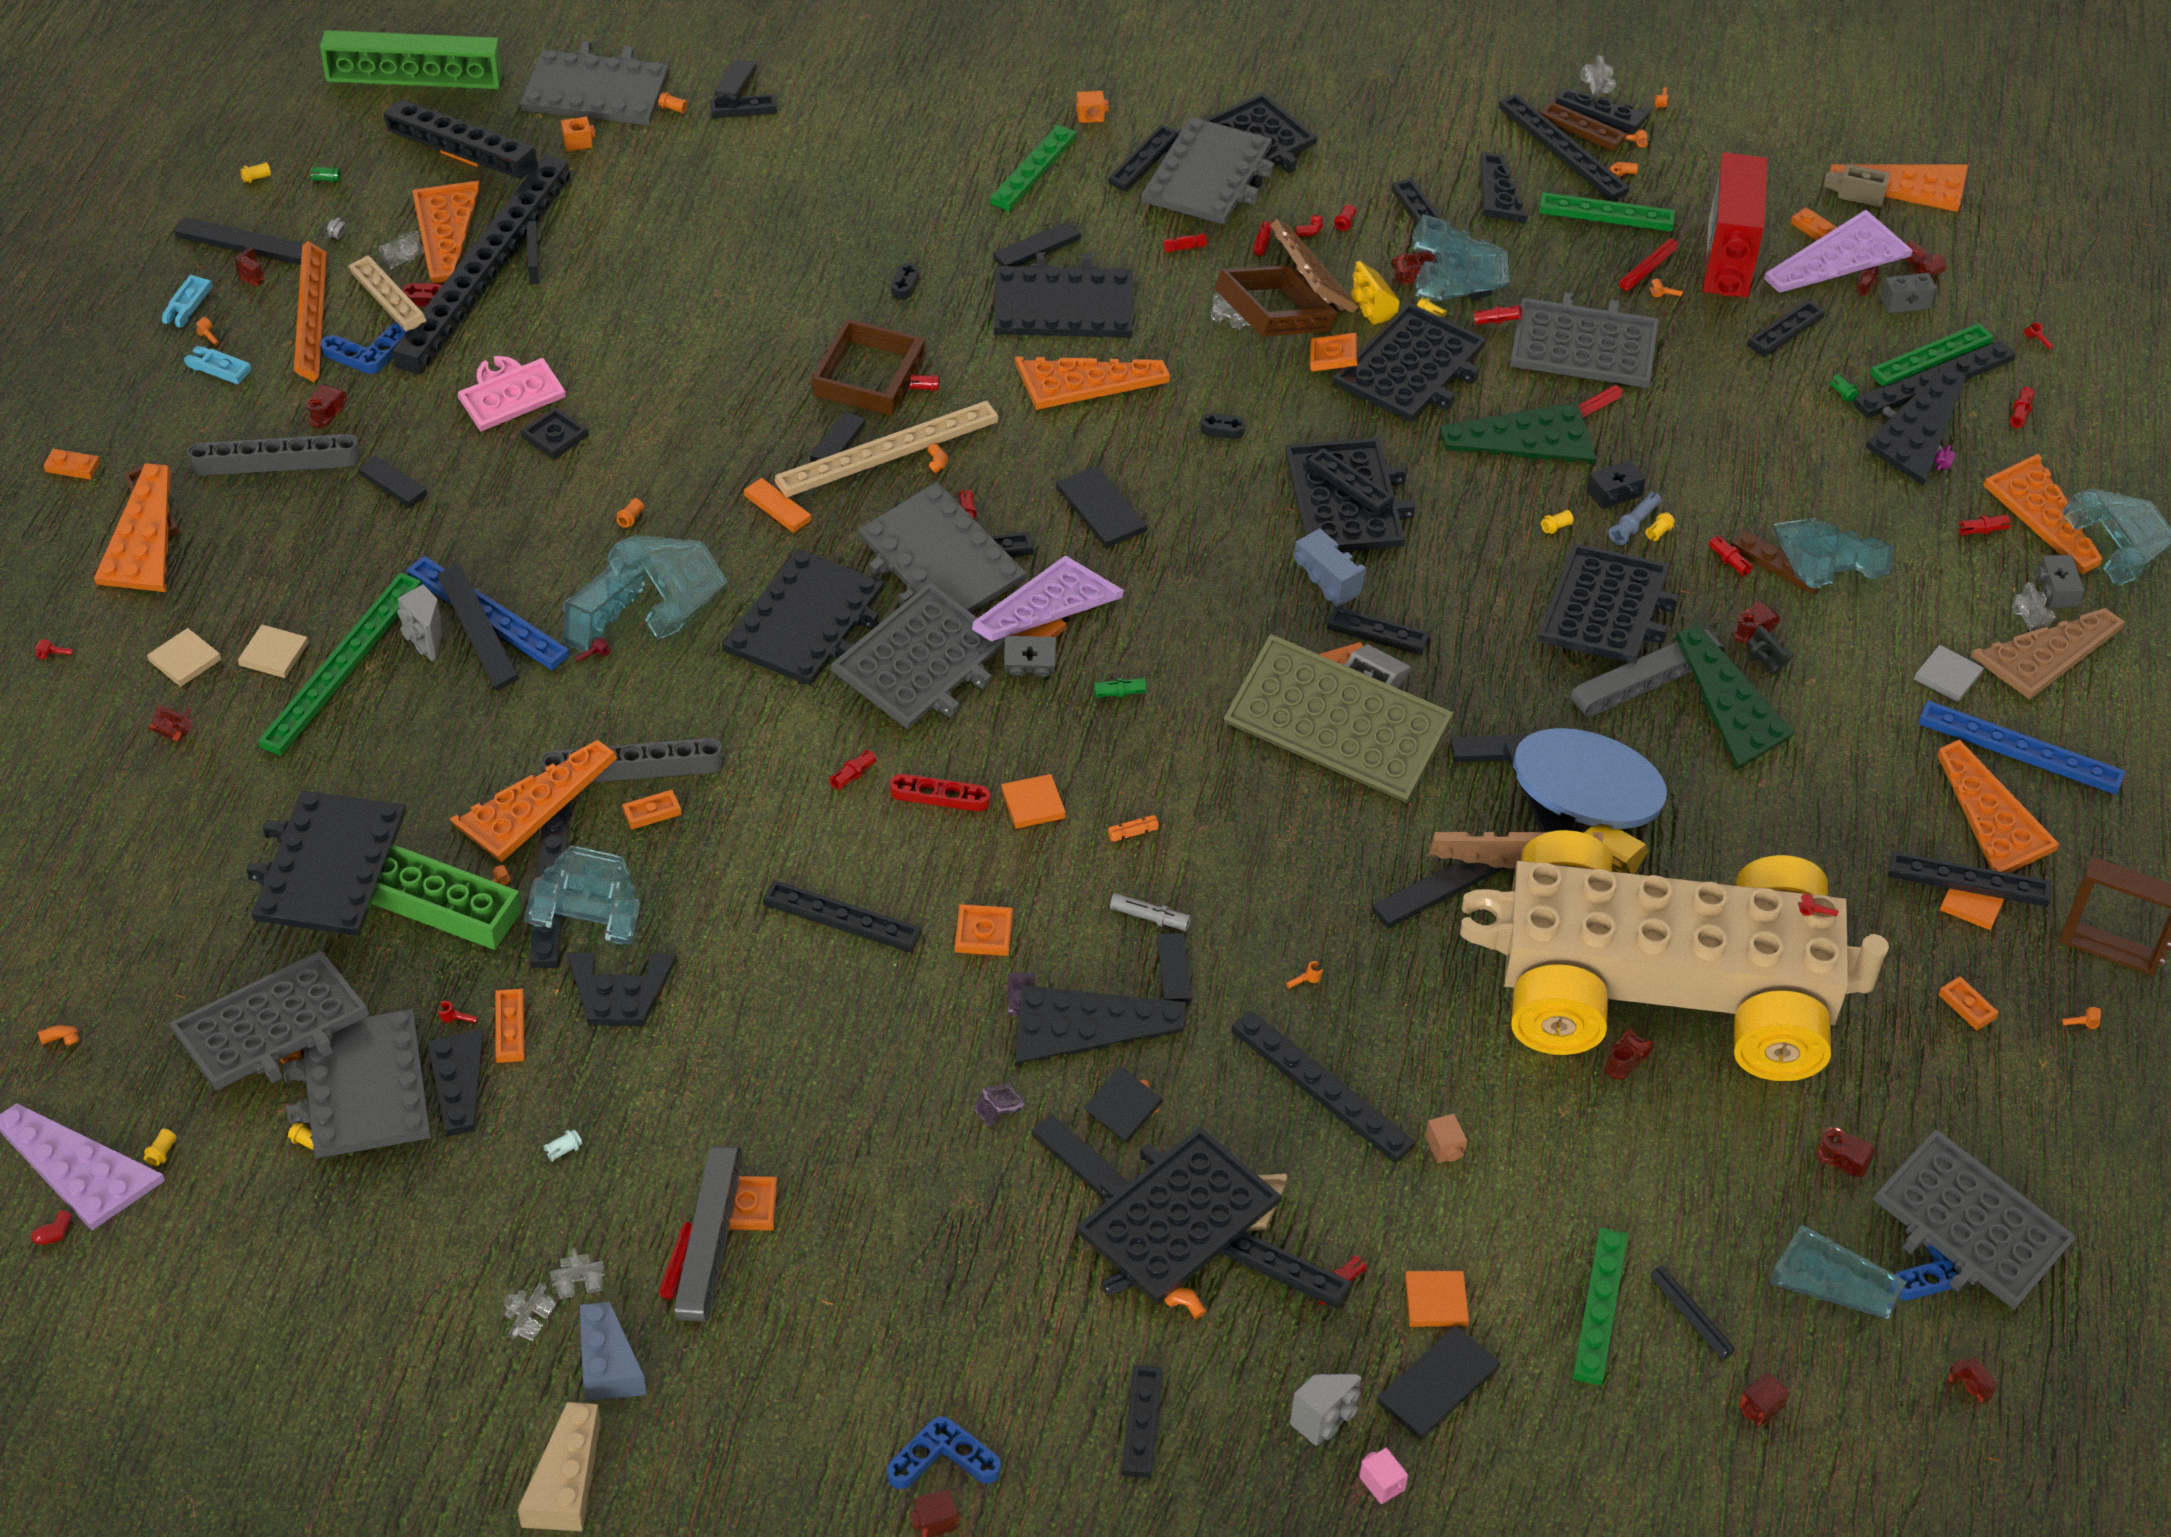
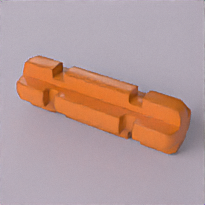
M1155 815L1144 817L1145 820L1139 818L1121 823L1120 827L1118 824L1108 828V836L1114 842L1122 840L1123 836L1124 838L1143 834L1145 830L1151 832L1158 829V820Z

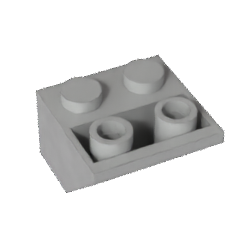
M421 585L397 598L399 604L397 612L402 621L401 632L405 639L411 640L415 644L417 651L421 655L425 654L432 662L436 660L443 630L438 600L424 585Z
M1368 644L1354 651L1344 665L1395 688H1399L1411 670V666Z
M1357 1374L1313 1375L1294 1393L1290 1425L1316 1446L1324 1439L1330 1440L1337 1432L1338 1426L1344 1420H1351L1358 1410L1357 1401L1361 1394L1359 1391L1361 1377Z

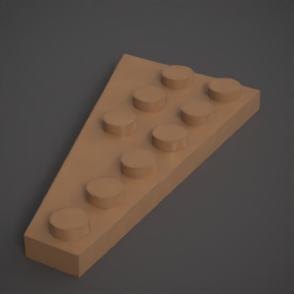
M1276 218L1271 224L1275 231V236L1283 243L1296 263L1297 270L1304 275L1314 292L1319 294L1328 304L1332 302L1339 310L1343 311L1346 309L1354 313L1359 306L1291 227Z
M2103 608L2081 615L2078 620L2069 623L2065 620L2050 629L2044 627L2016 636L2012 641L2003 644L2001 642L1991 645V648L1984 650L1981 648L1972 651L1971 658L2030 700L2120 631L2125 621L2108 609Z
M1434 832L1429 854L1443 859L1453 858L1467 863H1485L1495 868L1505 867L1516 870L1517 861H1521V854L1526 844L1535 837L1548 832H1509L1508 837H1495L1494 832H1484V836L1471 837L1467 832ZM1594 832L1593 837L1603 842V832Z

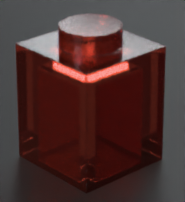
M1767 1372L1743 1391L1738 1407L1741 1408L1742 1413L1748 1419L1753 1420L1760 1427L1785 1408L1790 1392Z
M949 1489L913 1498L914 1511L909 1512L913 1529H919L921 1537H935L958 1530V1515Z

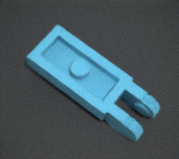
M190 275L169 301L162 315L163 323L170 324L174 320L176 312H179L176 316L175 324L177 327L182 328L188 322L189 315L191 316L213 287L212 280Z
M196 346L193 349L195 356L189 354L184 358V362L188 367L196 371L201 370L237 385L252 371L251 364L201 346Z

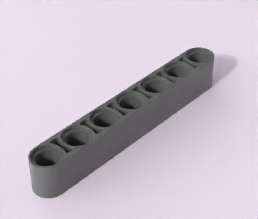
M351 434L196 443L188 449L192 472L201 476L350 467L358 464L361 459L357 438Z
M1704 630L1724 652L1725 647L1709 630ZM1675 642L1639 658L1636 664H1625L1580 684L1571 692L1570 699L1586 717H1591L1686 675L1693 670L1690 664L1686 663L1678 643Z
M714 738L607 746L615 752L617 759L592 782L717 772L723 766L722 745ZM579 749L553 750L544 753L541 757L542 773L546 772L545 767L553 763L555 766L568 760L570 754Z
M711 1146L709 1149L675 1302V1316L678 1321L706 1322L710 1318L730 1226L729 1221L733 1212L743 1164L741 1147Z

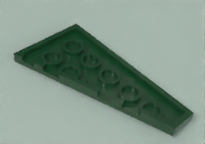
M1577 402L1440 425L1439 431L1445 450L1472 453L1476 450L1490 451L1492 455H1499V452L1510 453L1513 457L1543 460L1561 458L1565 459V462L1581 460L1587 461V464L1594 465L1597 460Z
M1697 622L1677 634L1676 641L1686 663L1690 664L1694 672L1693 678L1696 685H1700L1703 692L1702 698L1716 729L1720 730L1723 736V745L1726 751H1729L1733 758L1732 764L1735 771L1793 736L1794 731Z

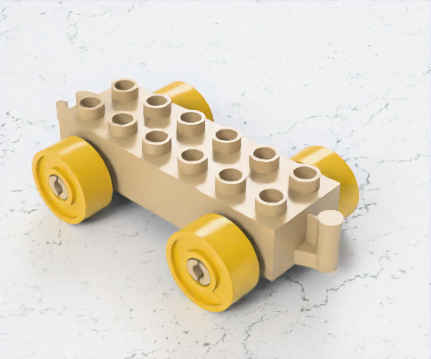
M1553 831L1539 835L1526 844L1521 854V861H1517L1511 892L1488 889L1474 890L1466 893L1463 897L1462 911L1464 913L1470 914L1484 909L1496 916V921L1490 925L1478 924L1470 917L1462 919L1460 935L1471 943L1482 945L1489 949H1496L1506 955L1504 987L1514 988L1511 1023L1514 1035L1529 1048L1554 1055L1577 1054L1597 1046L1603 1040L1607 1031L1608 999L1733 1013L1735 1014L1734 1055L1737 1063L1745 1071L1754 1076L1773 1081L1804 1079L1820 1072L1830 1060V1025L1836 1024L1845 994L1855 992L1868 993L1874 989L1884 957L1889 949L1886 939L1876 934H1869L1863 940L1861 947L1847 946L1846 899L1828 897L1827 877L1817 865L1799 857L1786 855L1768 856L1749 863L1738 873L1735 886L1714 882L1663 878L1656 875L1645 876L1612 872V855L1603 842L1591 835L1577 831ZM1811 894L1815 904L1838 910V915L1835 917L1815 912L1813 915L1804 916L1799 910L1798 902H1802V895Z

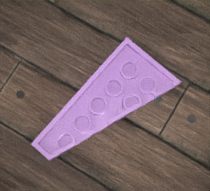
M1865 210L1766 272L1764 279L1781 293L1910 257L1913 250Z
M1065 555L973 621L972 630L988 640L994 641L1123 597L1124 590Z
M17 1103L0 1114V1132L91 1231L165 1181L163 1174Z

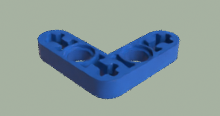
M398 323L392 324L368 348L339 336L329 335L321 341L322 353L327 358L361 372L374 374L379 372L393 358L392 350L407 331ZM381 347H390L388 350H379ZM348 353H357L355 356H346Z
M1929 1245L1927 1249L1935 1262L1896 1273L1891 1282V1292L1898 1299L1911 1300L1952 1289L1949 1283L1959 1272H1951L1955 1263L1932 1245ZM1932 1274L1937 1277L1939 1282L1936 1284L1928 1283L1923 1275ZM1900 1282H1903L1904 1285H1910V1288L1907 1289L1905 1286H1900L1899 1284Z
M937 1417L931 1420L889 1463L887 1468V1478L890 1485L896 1489H904L912 1485L942 1453L982 1483H992L998 1479L1001 1471V1462L995 1453L947 1417ZM936 1430H947V1436L942 1433L938 1436L936 1435ZM967 1444L971 1446L973 1451L969 1455L963 1456L956 1452V1448L959 1445ZM918 1447H925L930 1451V1454L925 1458H917L913 1455V1451ZM982 1464L986 1467L992 1464V1471L990 1469L982 1471ZM907 1467L906 1476L902 1474L898 1477L896 1476V1470L902 1472Z

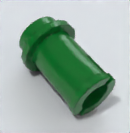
M335 165L331 168L313 166L311 172L320 173L311 174L312 181H331L336 183V181L341 180V169L336 168Z
M1837 374L1833 377L1839 384L1832 379L1830 380L1829 385L1841 394V398L1844 401L1852 402L1855 397H1858L1859 391L1857 386L1851 385L1842 375Z

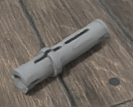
M1118 893L1113 894L1110 902V909L1156 922L1161 927L1166 925L1187 932L1190 926L1191 915L1170 910L1169 906L1163 905L1160 907Z

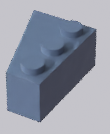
M1319 528L1296 541L1294 559L1298 565L1306 569L1311 581L1319 585L1325 598L1328 601H1332L1336 607H1339L1361 594L1366 567L1362 564L1359 566L1355 565L1351 561L1352 555L1348 552L1345 554L1341 553L1337 549L1339 547L1338 543Z
M610 1302L580 1305L583 1384L586 1401L647 1395L644 1375Z

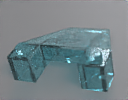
M1422 214L1412 233L1413 249L1434 254L1435 263L1424 262L1415 279L1416 296L1440 301L1506 287L1510 284L1507 251L1483 239L1479 242L1469 237V232L1463 229L1459 232L1449 227L1450 223L1445 220Z
M2091 488L2074 494L2062 511L2075 530L2101 522L2121 548L2114 551L2103 567L2116 586L2135 580L2171 547V527L2154 504L2148 500Z
M1813 518L1773 525L1774 532L1797 579L1807 583L1808 587L1821 588L1822 585L1832 584L1834 572L1856 569L1863 573L1865 577L1877 579L1881 575L1890 574L1894 546L1878 538L1869 537L1868 539H1862L1857 537L1858 532L1852 530L1849 531V534L1839 532L1838 526Z
M634 535L615 543L607 556L608 562L619 578L645 568L665 601L651 608L645 619L657 640L679 631L691 617L728 583L703 541Z
M570 845L556 858L555 864L552 867L548 866L544 870V875L540 878L537 877L533 881L524 922L531 923L537 927L545 926L551 928L554 913L606 924L608 926L605 940H610L616 944L631 945L640 909V901L635 898V888L633 884H630V874L624 857Z

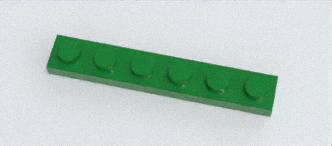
M1057 124L990 197V204L1010 211L1076 139V131Z
M1542 192L1539 213L1666 231L1673 230L1675 210L1546 192Z
M1978 323L1871 367L1870 375L1883 387L1992 344L1994 336Z
M1599 1228L1572 1378L1574 1380L1602 1386L1628 1233Z

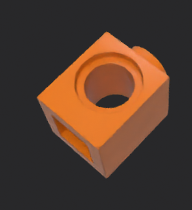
M1103 91L1077 92L1076 112L1078 123L1104 122L1105 113H1108L1109 107L1108 99L1104 100Z
M587 117L561 120L562 137L566 152L593 148L592 139L595 138L594 126L589 125Z

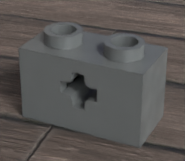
M1929 273L1885 278L1880 299L1887 313L1930 309L1936 292V286Z
M2072 555L2043 556L2040 566L2036 568V578L2041 582L2043 598H2046L2049 608L2079 607L2084 588Z
M1005 636L1004 672H1009L1012 676L1035 673L1036 676L1045 677L1049 676L1050 673L1055 674L1056 637ZM1027 654H1032L1033 658L1031 661L1027 660Z

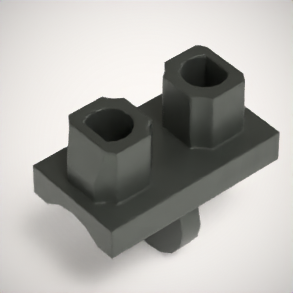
M1763 626L1755 628L1753 637L1746 644L1750 649L1749 656L1752 660H1760L1772 674H1778L1781 667L1787 665L1793 656V653L1788 648H1782L1779 645L1778 637L1773 632H1768Z

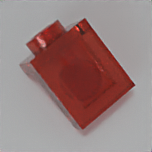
M1976 1357L1967 1361L1959 1360L1953 1364L1946 1381L1949 1387L1964 1381L1967 1390L1976 1396L1981 1404L1992 1398L1997 1386L1995 1380Z

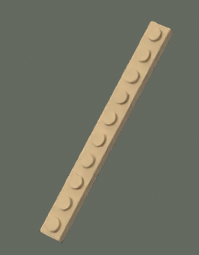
M984 401L775 475V483L784 496L789 497L927 448L933 443L938 444L997 423L998 414L988 401Z

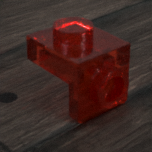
M247 248L234 258L239 277L257 287L264 283L261 264L256 262L253 248Z
M158 705L148 730L178 741L182 732L187 734L193 719H190L189 715L192 709L187 707L184 713L180 714Z

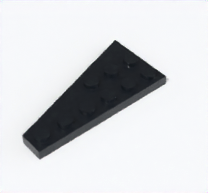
M1945 365L1867 441L1866 448L1924 486L1966 377L1950 366Z
M1022 985L1014 1066L1037 1059L1039 1061L1047 1060L1049 1057L1062 1054L1071 1055L1105 1048L1115 1043L1123 1042L1125 1044L1133 1042L1135 1039L1155 1038L1183 1032L1186 1002Z

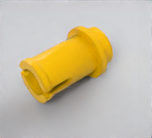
M267 162L251 167L244 166L243 169H240L243 182L252 183V180L271 176Z
M1421 298L1417 304L1418 307L1439 317L1445 318L1447 310L1431 303L1429 298Z
M1569 510L1553 516L1547 515L1541 521V527L1545 533H1556L1557 529L1573 524V516Z
M1669 513L1659 514L1657 521L1645 530L1646 536L1650 540L1653 539L1654 542L1657 541L1667 530L1669 531L1674 527V517Z
M295 1123L288 1133L291 1142L294 1144L300 1143L313 1150L311 1130L307 1128L305 1123Z
M161 1129L151 1147L145 1149L144 1160L152 1166L163 1164L166 1161L165 1155L177 1139L176 1135L168 1129Z

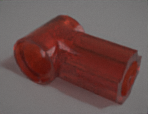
M1913 240L1906 243L1913 251L1912 255L1905 259L1915 267L1917 274L1929 273L1932 278L1946 270V262L1940 254L1931 255Z

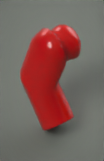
M1312 215L1309 225L1295 226L1297 236H1315L1323 228L1322 216Z
M58 1211L54 1223L41 1226L32 1232V1241L37 1245H47L62 1240L72 1215L67 1211Z

